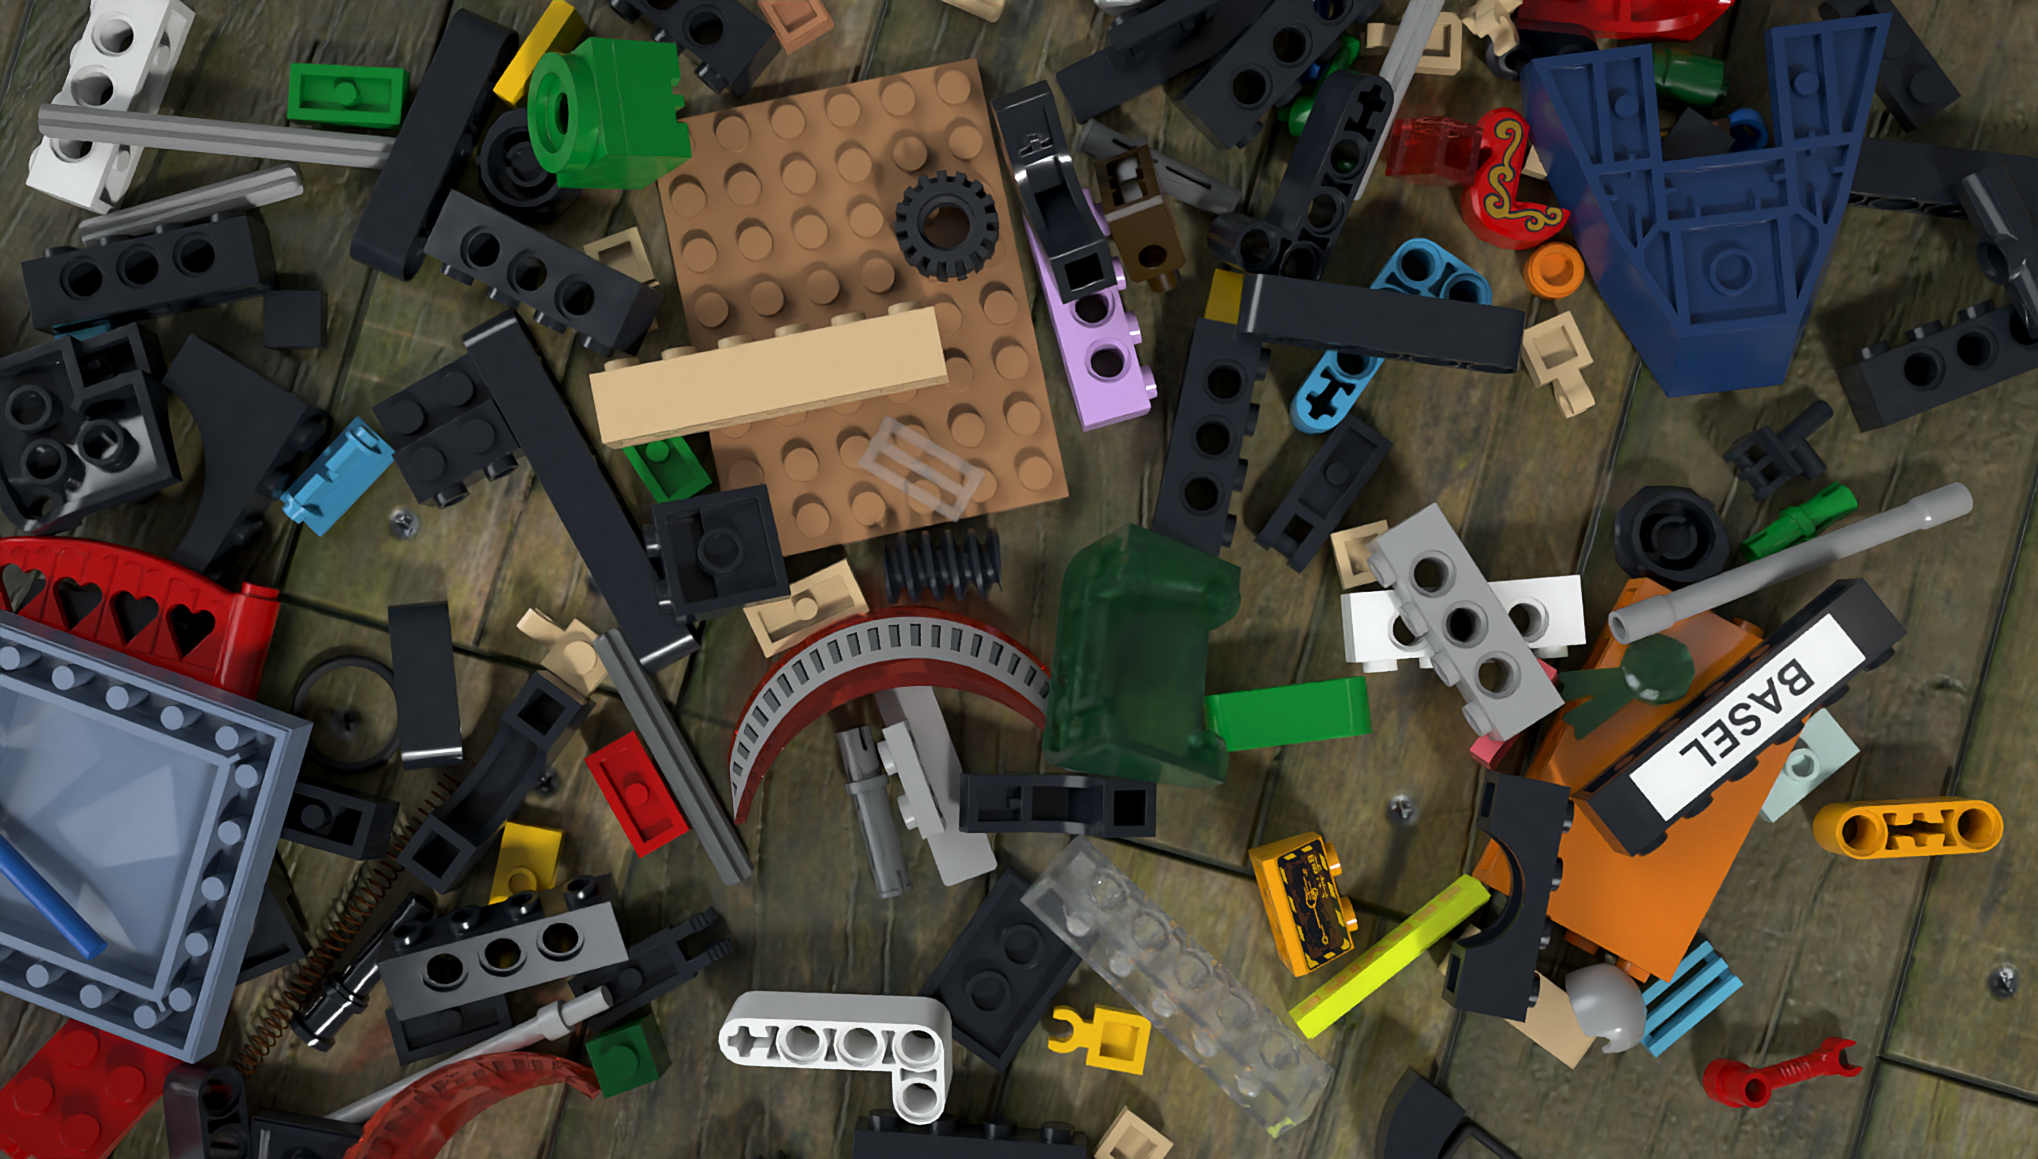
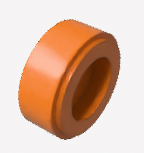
M1550 242L1544 244L1526 260L1523 270L1524 282L1528 290L1539 299L1545 301L1561 300L1577 290L1582 283L1584 277L1582 257L1576 249L1566 243Z

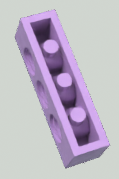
M1089 188L1082 189L1104 236L1111 235L1104 216L1102 202L1093 204ZM1022 209L1023 223L1082 431L1086 432L1148 414L1151 409L1149 399L1157 397V389L1149 364L1139 366L1134 345L1142 343V338L1134 311L1124 312L1118 292L1119 290L1126 289L1125 276L1119 257H1111L1118 282L1117 285L1063 305L1041 258ZM1094 297L1104 303L1107 315L1099 322L1088 323L1077 315L1075 306L1084 298ZM1100 351H1111L1120 358L1122 371L1111 378L1101 377L1092 369L1091 358Z

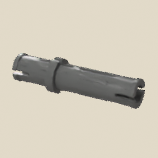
M1090 117L1075 151L1098 161H1103L1146 145L1148 140L1139 135L1134 140ZM1149 147L1166 194L1216 218L1223 213L1234 212L1243 190L1227 185Z
M870 723L848 728L846 731L835 732L848 782H845L843 785L846 795L851 794L874 876L878 899H885L901 895V890L909 892L913 890V885L905 864L885 786L890 784L888 773L881 771L871 733Z

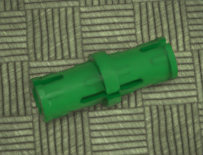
M1834 481L1797 507L1789 505L1781 510L1777 520L1760 532L1740 542V551L1745 560L1750 563L1814 539L1833 524L1856 512L1858 509L1857 501L1844 484L1840 486L1839 481Z

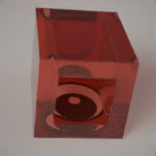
M1446 116L1394 119L1385 176L1422 187L1474 186L1484 128Z

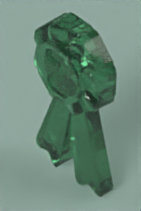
M1656 633L1631 642L1625 650L1619 667L1568 671L1558 674L1560 682L1565 687L1562 692V699L1565 703L1594 697L1564 714L1561 718L1562 721L1574 727V736L1577 741H1580L1634 699L1654 707L1665 706L1682 699L1689 691L1696 673L1694 661L1687 646L1677 639L1662 633Z

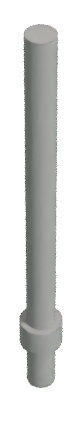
M602 985L568 1002L563 999L552 1002L538 1009L536 1017L323 1118L356 1124L368 1122L391 1111L417 1088L447 1071L474 1061L510 1055L544 1038L553 1041L573 1032L576 1028V1023L613 1006L611 993L606 986ZM481 1063L467 1068L450 1080L465 1076L486 1066L488 1063Z

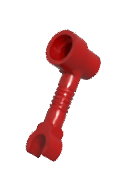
M1832 1036L1825 1039L1820 1048L1813 1049L1810 1054L1760 1069L1750 1068L1747 1064L1733 1059L1717 1058L1710 1062L1704 1071L1703 1087L1707 1096L1719 1104L1733 1108L1743 1106L1760 1108L1769 1101L1772 1090L1821 1075L1854 1077L1863 1068L1848 1063H1839L1841 1050L1845 1047H1851L1857 1042Z

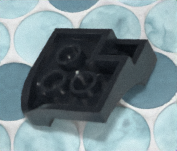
M134 322L82 341L71 335H66L0 358V508L16 527L35 535H56L83 525L81 519L92 513L183 482L170 428L167 402L168 387L161 383L168 369L156 333ZM52 499V511L43 516V505Z

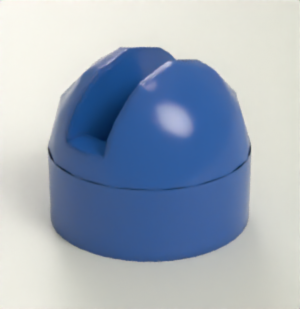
M1738 108L1726 116V118H1730V136L1736 139L1730 147L1731 153L1764 149L1768 141L1767 123L1760 112L1752 108ZM1745 124L1756 134L1750 138L1740 125Z

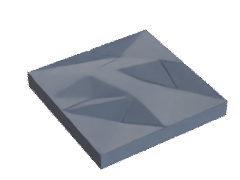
M0 609V834L108 943L101 954L88 961L0 871V991L191 1064L214 1052L217 1048L264 891L263 886L269 874L313 722Z

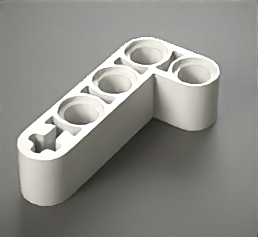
M777 991L746 992L739 996L732 1006L720 1030L718 1040L724 1055L734 1063L742 1065L892 1071L895 1110L909 1123L918 1125L929 1124L938 1119L942 1114L953 1073L952 1021L950 1013L944 1004L936 999L927 997ZM798 1026H808L815 1030L817 1034L806 1033ZM855 1028L867 1029L874 1034V1036L861 1035L855 1030ZM912 1031H925L928 1034H930L932 1038H920L913 1034ZM914 1083L927 1084L932 1089H920Z

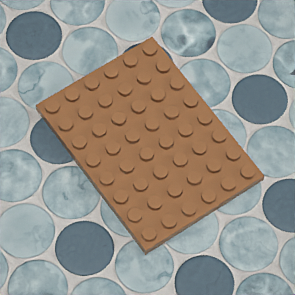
M977 58L677 119V121L688 123L692 158L659 178L657 182L691 346L696 348V353L719 349L718 341L732 336L751 335L753 342L775 338L774 330L792 324H808L809 330L832 326V318L847 313L864 312L866 319L889 315L888 307L902 302L921 301L923 308L934 306L949 383L709 430L721 492L761 484L767 485L783 558L890 536L899 532H909L1069 498ZM946 170L947 176L955 177L957 171L965 173L967 180L972 183L976 179L983 185L984 192L987 195L991 194L995 202L996 212H998L999 237L998 242L996 241L995 252L991 260L987 259L984 262V268L977 274L975 271L967 274V279L961 281L954 277L948 278V282H938L935 276L930 275L929 278H926L919 274V270L915 266L911 267L905 260L895 233L894 222H896L897 218L895 211L898 202L902 203L904 200L903 192L909 185L915 188L918 185V178L926 174L928 179L937 177L936 171ZM952 206L937 208L928 216L925 223V233L928 239L933 244L942 248H951L962 243L970 229L967 216L961 210Z

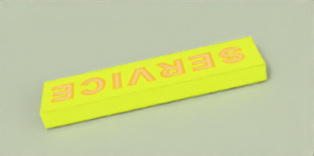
M1465 873L1288 1012L1305 1036L1308 1039H1313L1487 903L1491 895L1478 879Z

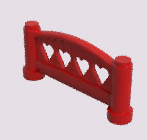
M0 534V609L14 613L3 582L5 568L11 564H16L23 573H30L38 569L45 575V588L17 615L256 702L281 602L277 601L279 589L243 582L241 592H230L215 581L174 561L137 548L102 540L51 535L3 537ZM69 577L73 578L80 587L95 583L102 590V600L99 605L72 630L59 595L60 583ZM123 591L130 592L139 601L150 596L157 601L159 606L156 618L128 644L115 609V599ZM181 604L187 606L192 614L207 610L215 618L213 631L185 657H183L171 622L173 609Z

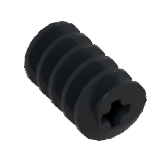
M973 528L966 530L962 545L956 544L951 530H944L939 546L935 547L928 531H921L917 546L911 548L905 532L898 533L893 549H888L884 541L885 585L889 604H898L902 589L905 587L912 603L921 602L926 586H929L935 602H943L948 585H952L958 601H966L971 584H975L981 600L989 599L994 583H998L1002 593L1000 536L997 528H989L985 544L979 543Z

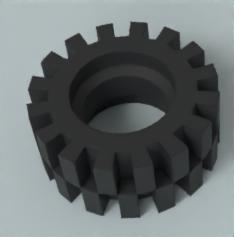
M946 170L936 171L937 177L928 179L926 174L918 178V185L915 188H912L910 185L903 192V202H898L895 211L897 218L894 226L900 250L903 252L908 264L911 267L915 266L919 270V274L926 278H929L930 275L935 276L938 282H948V278L957 277L958 281L965 280L968 273L975 271L977 274L984 268V262L987 259L991 260L995 252L996 241L998 242L999 237L998 212L995 209V202L990 193L987 195L984 192L983 185L975 179L972 183L967 180L965 173L957 171L955 177L947 176ZM943 206L958 208L967 216L970 223L969 233L965 240L951 248H942L933 244L925 233V223L928 216L934 210Z

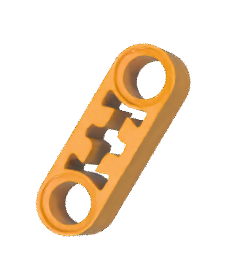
M1956 796L1830 803L1822 807L1813 820V835L1823 849L1856 859L1985 852L1997 845L2004 829L2002 816L1992 804L1981 800ZM1966 811L1970 823L1967 832L1961 836L1957 824L1961 814ZM1853 817L1857 824V833L1855 838L1846 844L1843 839L1842 829L1845 822ZM1913 820L1925 822L1926 830L1906 829L1901 831V834L1888 832L1887 824L1908 825Z

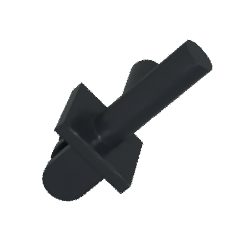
M1816 400L1776 435L1768 425L1736 439L1732 443L1733 446L1726 450L1721 457L1725 463L1732 461L1739 469L1736 477L1740 482L1747 480L1755 490L1751 496L1756 502L1766 498L1788 479L1799 475L1801 472L1809 481L1824 472L1827 466L1806 439L1833 417V410L1827 402Z

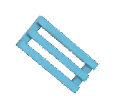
M1699 937L1688 947L1670 983L1652 976L1639 987L1645 1005H1647L1701 959L1707 964L1647 1014L1644 1037L1641 1040V1044L1655 1057L1660 1055L1743 985L1739 978L1729 971V966L1725 961L1714 953V948L1706 939ZM1714 978H1719L1652 1036L1649 1034Z

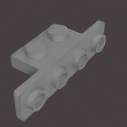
M907 658L870 672L868 680L886 726L882 729L886 740L877 743L888 775L898 772L906 794L897 797V801L908 830L918 827L922 839L927 838L942 881L946 886H951L994 870L997 867V861L987 834L959 831L960 773H964L922 658Z

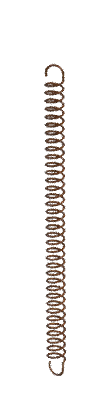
M463 756L464 759H466V760H468V761L471 762V764H472V766H473V769H474V768H475V763L472 761V759ZM443 773V775L449 780L453 781L457 785V787L460 786L459 784H462L461 781L455 780L450 775ZM437 782V784L443 789L447 790L450 793V795L455 791L446 787L441 782ZM431 791V794L443 802L446 800V798L440 796L435 791ZM424 799V802L435 809L438 807L429 800ZM418 808L420 813L428 817L429 814L425 810ZM411 817L414 822L420 825L423 824L416 817ZM405 826L408 831L414 834L417 832L410 826ZM398 834L402 840L409 843L410 840L407 837ZM392 843L396 849L403 851L400 845ZM386 852V855L390 858L397 859L391 852ZM379 860L380 864L390 869L396 877H386L379 870L373 869L375 874L384 878L389 883V887L381 886L375 880L366 878L370 884L378 887L383 895H375L366 887H360L364 893L376 900V904H369L360 896L354 895V899L366 905L370 913H363L354 905L347 904L349 909L362 916L363 922L355 921L348 914L341 913L343 918L356 925L357 930H349L342 923L334 922L338 928L348 932L351 938L349 940L343 939L336 932L328 930L332 937L343 942L344 948H337L327 939H321L323 944L336 950L338 956L332 957L323 949L315 948L317 953L329 958L331 965L326 966L317 958L310 956L309 960L317 966L323 967L325 974H318L311 967L302 965V968L309 974L316 976L319 982L311 983L305 976L296 974V978L310 985L312 991L305 992L299 985L293 982L289 983L292 989L304 994L306 1000L300 1001L293 994L284 991L283 995L289 1000L298 1003L299 1009L294 1010L284 1001L276 1000L281 1008L291 1011L292 1014L302 1010L301 1003L308 1002V994H313L315 992L314 986L321 984L320 977L327 976L326 968H332L334 966L333 959L340 958L339 951L347 949L346 942L353 940L352 933H358L360 930L358 924L366 923L365 916L372 914L371 907L379 905L377 898L385 897L384 889L392 887L390 881L398 879L397 872L404 871L403 866L399 870L392 868L385 861ZM270 1009V1013L279 1019L285 1020L286 1027H280L270 1018L266 1017L263 1019L266 1024L280 1031L279 1036H273L269 1030L262 1026L257 1027L261 1034L272 1038L274 1043L267 1045L260 1037L251 1035L252 1041L267 1048V1053L262 1054L254 1046L244 1044V1048L252 1054L260 1056L261 1061L256 1063L248 1055L241 1052L238 1053V1057L241 1060L254 1065V1070L248 1071L242 1064L236 1061L231 1062L235 1069L247 1073L248 1079L243 1080L244 1082L250 1081V1074L257 1071L256 1065L263 1063V1056H267L270 1053L269 1047L276 1045L275 1038L282 1037V1030L289 1028V1018H286L276 1009Z

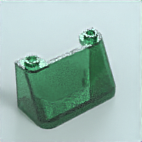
M1131 522L1086 546L1073 556L1065 570L1061 586L1043 739V754L1049 764L1069 771L1193 789H1209L1225 783L1226 771L1229 765L1227 744L1224 737L1210 730L1201 731L1209 632L1231 620L1239 610L1241 604V594L1239 591L1241 567Z

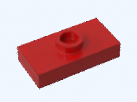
M638 730L631 731L584 758L585 763L639 859L693 829Z

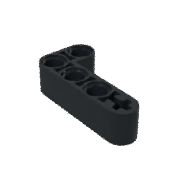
M1345 69L1334 71L1328 75L1319 89L1265 221L1236 212L1221 214L1213 221L1207 234V246L1211 255L1218 261L1249 274H1266L1319 281L1392 112L1394 93L1390 83L1381 76ZM1335 147V154L1331 160V153L1333 148ZM1313 200L1312 209H1311L1310 213L1308 214L1309 205H1310L1311 201ZM1247 234L1246 243L1240 251L1241 240ZM1291 254L1289 264L1285 268L1286 259Z

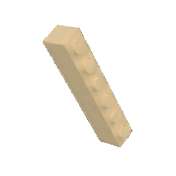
M921 301L902 302L888 307L889 315L866 319L864 312L847 313L832 318V326L809 330L808 324H792L774 330L775 338L753 342L751 335H738L719 340V349L696 353L695 347L684 346L661 352L662 360L645 364H640L639 358H622L609 361L604 364L605 372L589 375L602 443L613 449H619L949 383L934 306L923 308Z

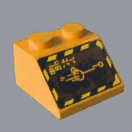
M1310 831L1248 849L1279 958L1295 977L1308 974L1354 949L1350 932L1358 930L1357 920L1348 896L1339 898L1334 876L1341 875L1342 871L1337 852L1331 841L1323 843L1322 837L1319 834Z

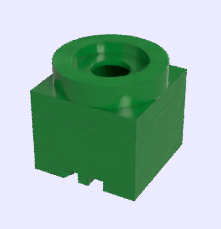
M589 37L571 53L549 52L540 58L533 71L529 86L527 105L528 129L531 145L538 162L547 172L556 173L558 188L642 190L692 158L688 123L677 121L676 112L685 107L684 96L673 94L672 87H677L681 78L676 43Z

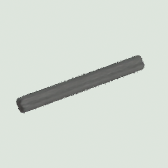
M620 627L613 628L598 636L593 641V647L721 879L726 885H734L748 878L754 872V866L622 629Z

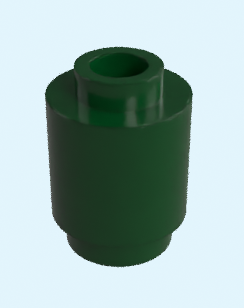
M1667 47L1664 51L1652 49L1657 105L1682 111L1689 106L1704 116L1710 111L1712 106L1719 107L1723 103L1731 79L1730 73L1724 72L1723 59L1673 47Z

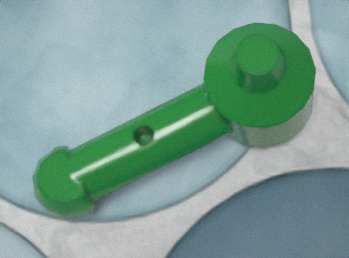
M1350 34L1339 36L1343 44L1328 60L1311 96L1301 95L1293 104L1284 105L1278 109V120L1288 124L1290 134L1293 137H1300L1319 89L1326 77L1337 70H1349L1352 62L1358 59L1361 44L1354 36Z

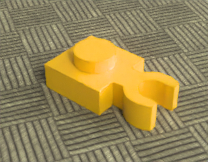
M1095 1004L1092 1020L1082 1018L1080 1013L1070 1006L1058 1005L1054 1007L1053 1018L1069 1021L1073 1025V1031L1066 1038L1049 1036L1048 1048L1058 1053H1069L1078 1047L1087 1048L1085 1056L1086 1065L1139 1075L1143 1074L1152 1024L1151 1014Z

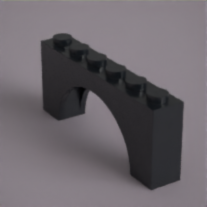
M191 334L161 380V383L182 400L198 426L205 451L206 476L201 503L195 519L183 540L167 559L192 569L226 588L233 576V570L230 568L241 550L249 548L259 537L263 528L261 518L272 501L279 500L290 487L293 481V473L291 472L302 453L309 452L321 438L324 429L321 423L328 412L215 342ZM46 579L35 580L14 614H18L45 588ZM64 580L59 585V595L72 630L99 605L102 600V591H88ZM128 591L121 592L115 599V609L128 644L156 618L159 606L157 601L150 596L139 601ZM183 604L175 607L171 613V622L180 648L188 645L196 637L203 623L202 618H200L203 611L192 614L190 609Z

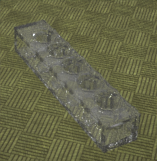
M1079 834L1052 858L1020 901L1274 1139L1308 1119L1334 1069L1083 835Z

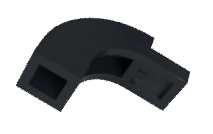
M1046 79L990 100L1000 134L998 139L1012 182L1036 246L1063 305L1117 285L1118 282L1106 238L1088 205L1079 183L1065 140L1054 95Z
M1409 1066L1388 1096L1382 1110L1376 1134V1159H1437L1443 1144L1466 1113V1110L1453 1097Z

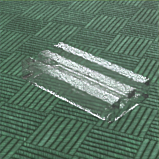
M886 415L880 424L881 427L877 434L871 439L868 449L861 456L857 465L957 524L985 477V472ZM891 433L968 477L969 480L965 487L888 443L887 440ZM879 453L885 454L958 497L954 506L948 505L875 462Z

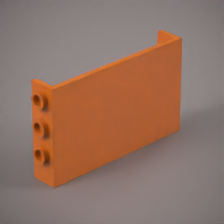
M1647 577L1629 579L1612 612L1652 596L1666 595L1673 591ZM1712 609L1677 621L1670 628L1623 645L1613 636L1607 619L1564 700L1565 704L1561 706L1524 777L1571 787L1569 799H1571L1570 797L1763 641L1762 637L1765 632L1756 625L1740 618L1732 617L1729 622L1712 613ZM1812 712L1802 719L1804 724H1806ZM1802 730L1795 737L1781 745H1774L1772 743L1756 756L1759 764L1752 772L1738 781L1729 782L1727 780L1711 793L1714 800L1704 811L1690 819L1680 818L1665 831L1668 834L1666 841L1656 850L1645 856L1636 854L1634 857H1629L1614 852L1574 802L1573 822L1567 834L1562 833L1558 857H1561L1563 860L1561 883L1557 891L1550 892L1546 912L1547 915H1550L1552 921L1567 928L1563 939L1595 956L1599 946L1617 955L1618 958L1614 965L1643 983H1646L1650 974L1670 983ZM1491 838L1472 877L1508 896L1510 891L1508 863L1500 847Z

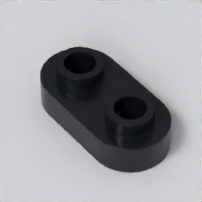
M1510 18L1519 35L1518 45L1498 57L1494 53L1493 41L1489 34H1487L1483 46L1489 70L1501 79L1520 81L1519 72L1532 59L1599 50L1594 34L1583 25L1524 18ZM1511 51H1524L1517 59L1506 58Z

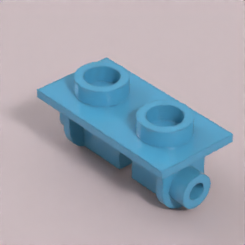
M357 416L283 493L280 498L285 503L282 507L283 512L299 524L304 521L318 536L322 537L395 461L391 455L395 450Z

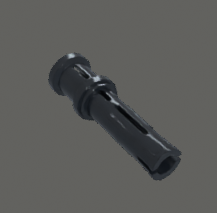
M410 891L394 913L371 936L350 963L341 972L335 971L332 974L330 973L321 981L323 989L304 1011H296L288 1019V1024L292 1031L312 1048L322 1052L330 1051L336 1044L334 1036L354 1014L360 1015L366 1010L370 1001L368 994L382 978L376 962L384 932L391 931L395 926L411 920L426 922L436 919L439 916L438 909L421 894Z

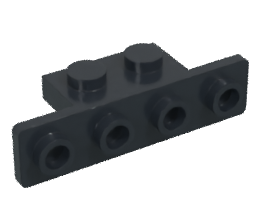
M1161 0V4L1143 13L1140 8L1131 9L1111 22V29L1106 31L1104 49L1057 72L1055 81L1076 122L1083 125L1088 122L1090 117L1095 119L1212 60L1268 0Z

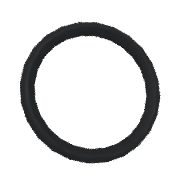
M355 654L340 655L325 660L311 669L299 683L293 696L290 714L303 719L304 703L310 688L320 677L334 669L356 666L373 671L388 683L396 698L394 673L385 664L367 656ZM397 722V727L391 741L382 751L369 759L349 763L334 760L320 752L310 739L307 743L305 755L317 765L332 772L356 774L370 771L391 759L401 747L399 723Z

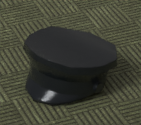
M527 106L503 113L490 127L484 140L481 154L477 153L476 165L479 166L478 184L490 203L497 210L523 223L549 224L583 194V188H558L556 173L547 172L538 162L529 135Z
M1671 485L1644 486L1614 516L1616 562L1632 579L1647 577L1674 592L1721 574L1730 553L1727 532L1718 515L1713 510L1714 504L1709 499L1700 497L1691 488Z

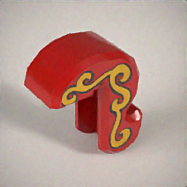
M1500 107L1487 112L1473 126L1466 137L1463 148L1465 158L1472 159L1477 157L1481 159L1482 166L1465 183L1460 198L1463 222L1477 239L1501 249L1520 251L1535 248L1563 229L1571 212L1566 209L1531 202L1515 201L1530 125L1518 111L1507 107Z

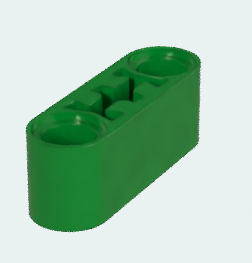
M1366 676L1334 678L1202 696L1209 753L1231 752L1373 733Z

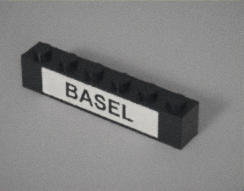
M1863 577L1838 579L1570 798L1573 799L1614 852L1629 857H1634L1636 854L1645 856L1656 850L1666 841L1668 834L1665 831L1680 818L1690 819L1704 811L1714 800L1711 793L1727 780L1729 782L1738 781L1752 772L1759 764L1756 756L1772 743L1774 745H1781L1795 737L1805 726L1802 719L1815 708H1826L1844 697L1850 690L1847 682L1862 670L1868 672L1887 662L1895 654L1892 646L1908 632Z

